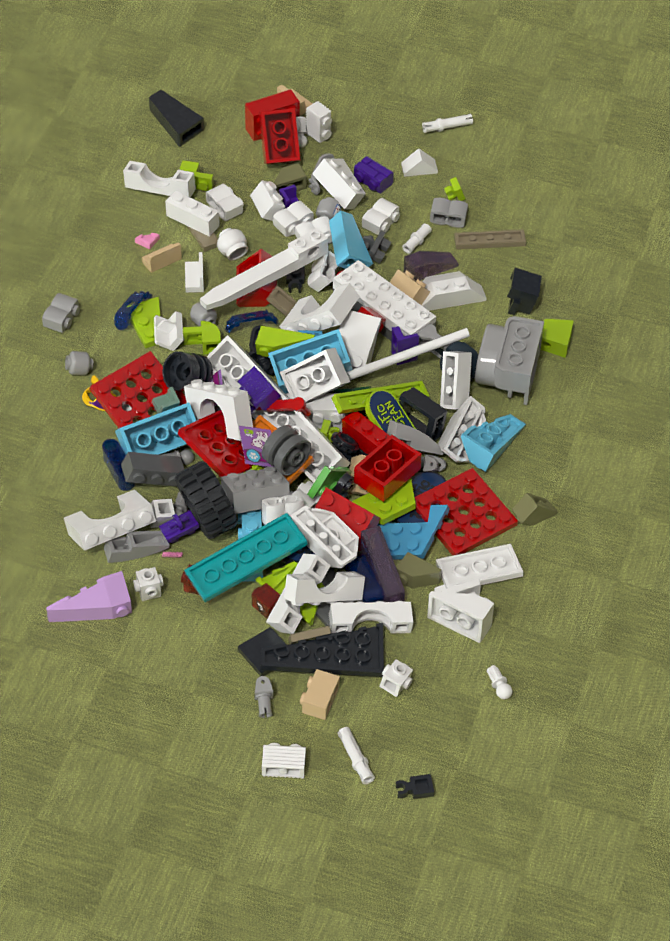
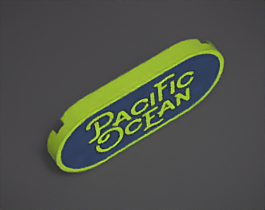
M378 389L367 396L366 414L370 421L387 433L390 420L416 429L397 398L391 392Z

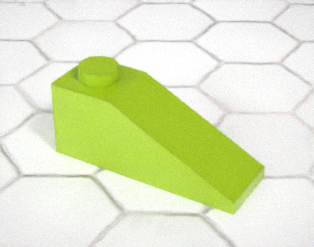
M261 326L255 343L256 352L261 356L268 357L270 352L314 338L315 335Z

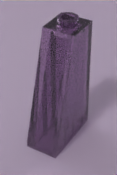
M376 526L362 530L360 556L383 602H404L405 590L381 527Z

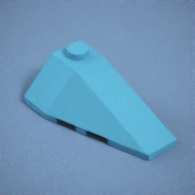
M509 414L496 418L491 423L484 422L481 426L476 427L474 425L469 427L461 435L469 461L477 468L486 472L526 424Z

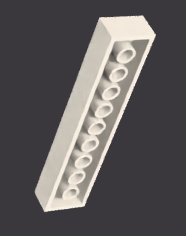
M228 335L207 356L212 364L213 375L221 369L223 385H227L230 388H240L241 385L237 381L255 366L281 395L278 400L290 399L248 353ZM261 410L255 411L251 415L254 419L261 415L276 428L290 425L299 435H302L311 443L310 455L314 458V461L303 472L313 483L324 466L338 468L339 466L348 467L351 464L302 412H267Z

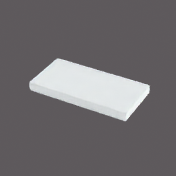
M511 544L436 559V566L442 569L441 578L446 589L477 578L481 585L523 577V570Z

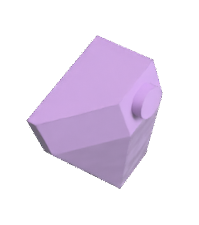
M122 571L104 576L96 580V585L88 589L85 586L80 589L81 592L73 597L66 596L46 607L48 621L114 619L132 613L131 600Z

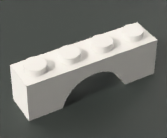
M129 161L123 170L126 188L171 196L175 191H178L190 198L196 190L194 172L177 170L173 177L162 178L152 173L145 163Z
M303 554L292 574H306L315 579L317 585L322 582L331 565L317 554ZM284 588L266 623L280 633L294 634L302 619V615L300 614V606L292 605L291 601L284 598Z
M354 571L337 572L329 585L318 588L315 579L306 574H287L284 598L296 606H303L304 603L320 605L321 602L331 604L337 603V601L354 603V600H362L365 577Z
M411 602L331 603L329 610L331 633L345 630L351 632L360 622L373 620L383 623L390 633H411L413 625Z

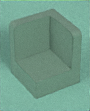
M173 387L168 388L166 394L152 399L157 414L178 407L180 404Z

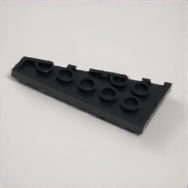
M378 623L370 628H366V626L359 627L358 630L351 632L345 630L317 636L309 641L305 639L298 640V643L286 645L284 643L261 648L260 670L315 673L316 669L334 675L383 677V623Z

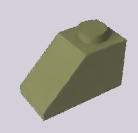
M299 163L281 169L274 181L278 194L279 189L295 185L297 191L306 189L307 176Z
M526 493L512 509L516 514V519L521 524L532 526L558 513L548 499Z
M407 552L395 567V580L401 585H406L410 588L435 585L441 582L442 569Z

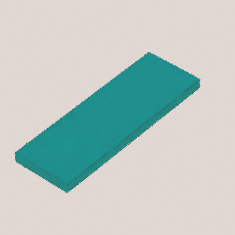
M285 513L184 571L203 601L207 602L308 545V541L289 514Z

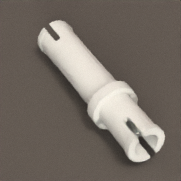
M471 114L447 119L438 118L436 121L423 122L422 128H425L423 129L424 133L437 130L441 132L448 128L473 124V118L470 119L472 117Z
M341 728L337 734L352 760L353 769L357 771L363 784L373 782L375 776L369 768L368 759L363 756L350 728Z

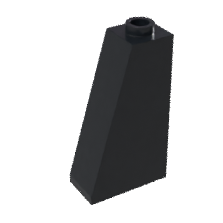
M160 89L149 97V110L179 147L204 131V118Z

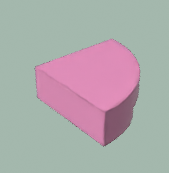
M151 233V235L141 234L135 238V243L151 249L160 239V235L156 233Z

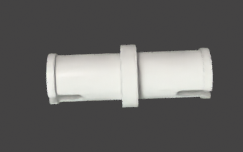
M424 223L416 232L411 234L410 239L402 246V249L407 254L412 253L418 245L424 242V238L432 231L431 227Z

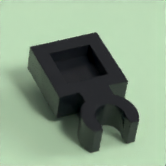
M305 266L287 274L286 284H288L289 293L292 292L293 288H297L298 293L302 292Z
M431 774L411 776L409 782L404 780L396 781L395 787L404 789L403 791H398V798H405L408 794H412L413 799L434 797Z

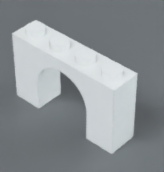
M347 283L336 287L321 307L312 295L301 298L279 327L283 330L298 332V330L321 331L340 325L360 296L352 285Z
M201 379L193 380L191 384L184 386L186 402L190 403L196 421L215 413L214 402H216L224 415L227 438L241 441L239 426L253 427L248 391L240 390L238 387L230 388L227 385H216L214 382H203Z
M134 489L117 496L121 512L112 517L91 519L82 511L64 517L68 535L85 551L156 522L152 505Z

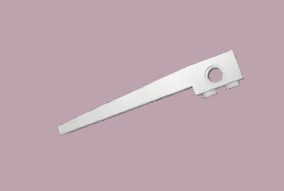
M318 228L288 243V249L216 286L200 298V304L206 310L225 305L300 269L328 253V238Z

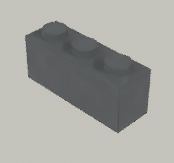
M128 452L121 464L126 482L177 486L175 476L184 470L181 457Z

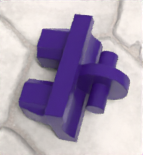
M190 510L179 516L177 514L172 515L173 519L159 526L165 539L171 544L177 542L179 537L185 534L191 535L195 533L196 529L199 528V524Z

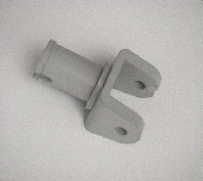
M425 454V457H421V468H423V472L443 471L446 468V461L440 457Z
M261 676L256 680L254 700H258L259 717L265 718L264 714L266 712L268 718L272 716L270 699H273V689L269 678Z

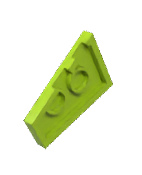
M159 296L125 307V312L145 349L156 345L154 317L156 315L160 316Z

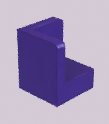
M295 185L279 189V194L282 196V202L285 205L283 209L299 201Z

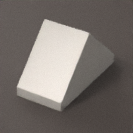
M417 149L401 162L404 177L438 174L435 159L421 149Z

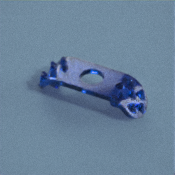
M134 291L115 314L114 324L118 330L127 329L131 313L142 300L152 298L153 295L149 291L146 293L144 291L139 293ZM135 302L132 306L127 307L130 303Z
M267 309L265 311L232 315L226 321L225 331L230 333L234 327L240 326V323L265 319L266 322L273 321L277 325L278 320Z

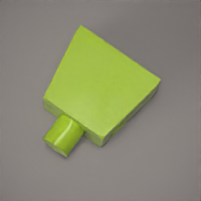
M544 319L541 350L566 358L574 321Z

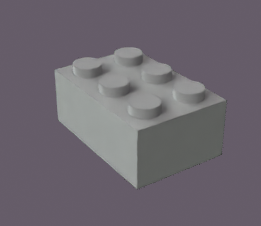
M266 467L257 471L248 470L246 473L240 474L230 473L227 476L221 477V486L235 514L262 509V500L290 495L289 482L274 467Z

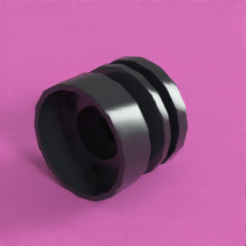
M175 351L165 359L162 375L168 388L173 387L176 391H185L184 386L191 384L193 380L201 379L203 382H211L213 368L208 357L203 354Z

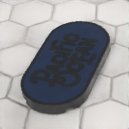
M433 471L416 474L411 479L414 497L444 483L446 479ZM415 509L394 519L396 523L425 522Z

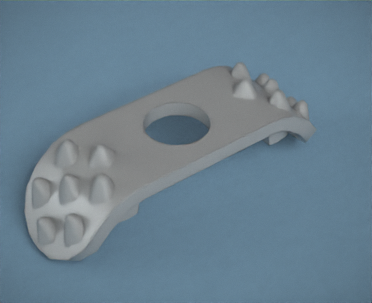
M328 153L319 157L313 172L324 158L335 159L334 155ZM312 172L309 179L311 183L309 188H311L312 193L318 195L320 187Z

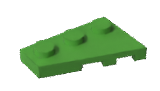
M324 466L307 495L312 499L322 495L326 487L334 491L339 479L347 472L351 474L352 471L348 467L339 466L335 468L331 466L329 468Z

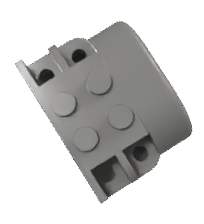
M513 316L506 320L505 326L488 324L485 328L478 354L475 382L508 390V398H512L513 391L525 393L524 405H527L540 355L544 321Z

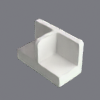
M175 311L169 319L157 315L154 317L156 345L174 351L183 341L182 313Z

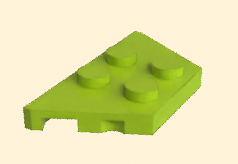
M411 478L384 502L370 493L352 501L380 517L379 524L382 525L416 509Z
M295 561L291 562L283 568L273 570L270 575L263 578L261 576L257 577L255 581L278 600L285 588L287 574H292L298 563ZM321 582V583L317 584V587H318V588H323L324 585H323V583ZM304 603L303 606H300V614L302 615V620L311 626L319 605Z

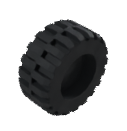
M199 461L176 474L175 482L207 539H214L236 527L238 520L234 509L220 482L206 462Z

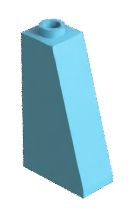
M340 210L329 220L337 266L347 269L359 260L367 267H370L373 262L353 215Z

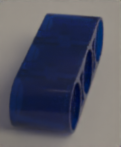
M115 439L105 440L102 443L103 459L117 486L123 491L133 489L135 483L126 482L121 464L126 455L119 442Z
M364 554L357 556V558L344 566L346 572L354 571L365 577L361 602L384 601L381 586Z

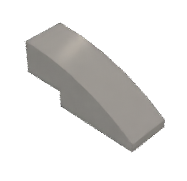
M390 420L387 430L388 435L392 434L398 439H402L404 443L415 450L440 455L444 454L440 446L429 436L410 426Z
M136 531L127 533L126 537H117L105 542L104 551L108 563L146 557L168 549L170 545L161 531Z

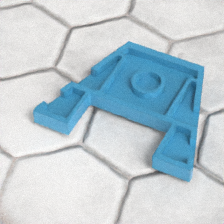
M431 505L428 522L392 523L390 521L384 525L378 523L385 559H403L407 552L424 559L434 540V534L443 524L444 516L449 513L448 505Z

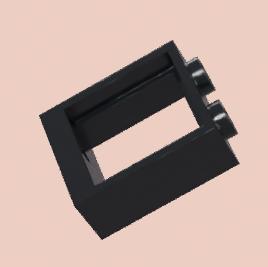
M414 387L404 391L399 398L400 405L414 427L429 436L434 442L440 440L443 434L447 410ZM412 407L429 418L427 425L410 414Z

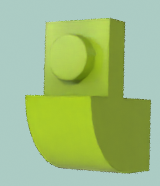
M182 160L180 170L194 172L196 190L209 191L213 189V174L199 173L198 162Z
M201 321V326L183 327L184 345L202 344L203 355L210 354L221 342L220 331L215 324L208 321Z

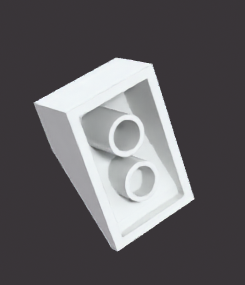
M350 310L340 324L339 331L351 361L352 369L371 363L382 318Z
M336 348L326 349L280 372L291 399L301 397L306 402L350 382Z
M431 591L429 593L427 618L481 643L492 627L494 603L477 594Z

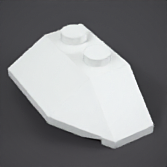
M460 271L429 276L423 280L426 284L425 288L430 293L421 306L428 311L482 302L487 299L482 286Z
M472 396L468 397L451 417L438 442L440 449L455 462L471 463L461 440V435L469 427L474 425L478 427L486 422L484 415L485 407Z
M305 505L290 515L308 541L307 546L330 564V567L342 568L357 558L359 537L334 512L311 508V506Z

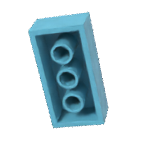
M339 329L268 353L279 387L284 393H287L288 390L280 372L326 349L336 348L345 371L353 370Z
M188 402L115 430L125 457L128 452L160 455L187 445L178 435V430L195 422L196 418Z

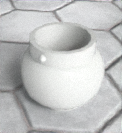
M227 228L219 234L220 237L217 240L218 250L230 261L237 260L247 253V239L242 231Z

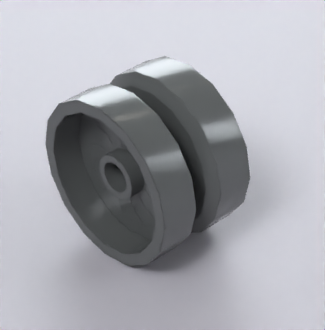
M283 425L272 432L262 448V458L271 466H274L281 474L290 475L300 469L306 462L311 451V443L305 437L299 435L290 425Z

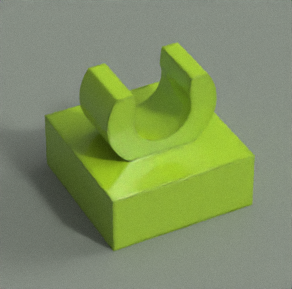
M457 178L450 179L452 186L444 188L448 199L452 200L457 196L459 201L465 200Z
M323 420L320 431L332 442L330 439L332 434L340 432V428H331V421Z

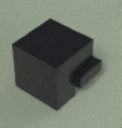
M514 268L510 276L512 280L511 288L507 294V297L510 298L508 314L515 315L516 311L530 315L539 297L542 276Z

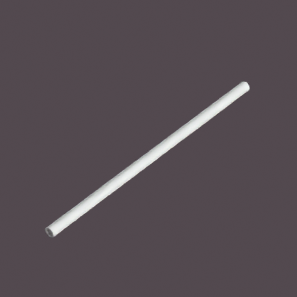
M467 328L346 373L349 380L361 377L470 337Z

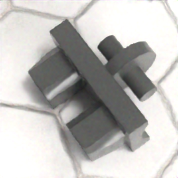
M382 230L375 240L372 235L362 237L367 250H369L368 253L371 259L379 264L385 256L384 252L387 251L391 244V241L384 238L386 232Z

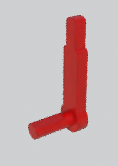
M301 397L276 400L266 409L267 412L296 411L302 412L307 417L311 415V410L306 407V401ZM258 407V408L256 409V411H261V410H263V409L260 408V407Z

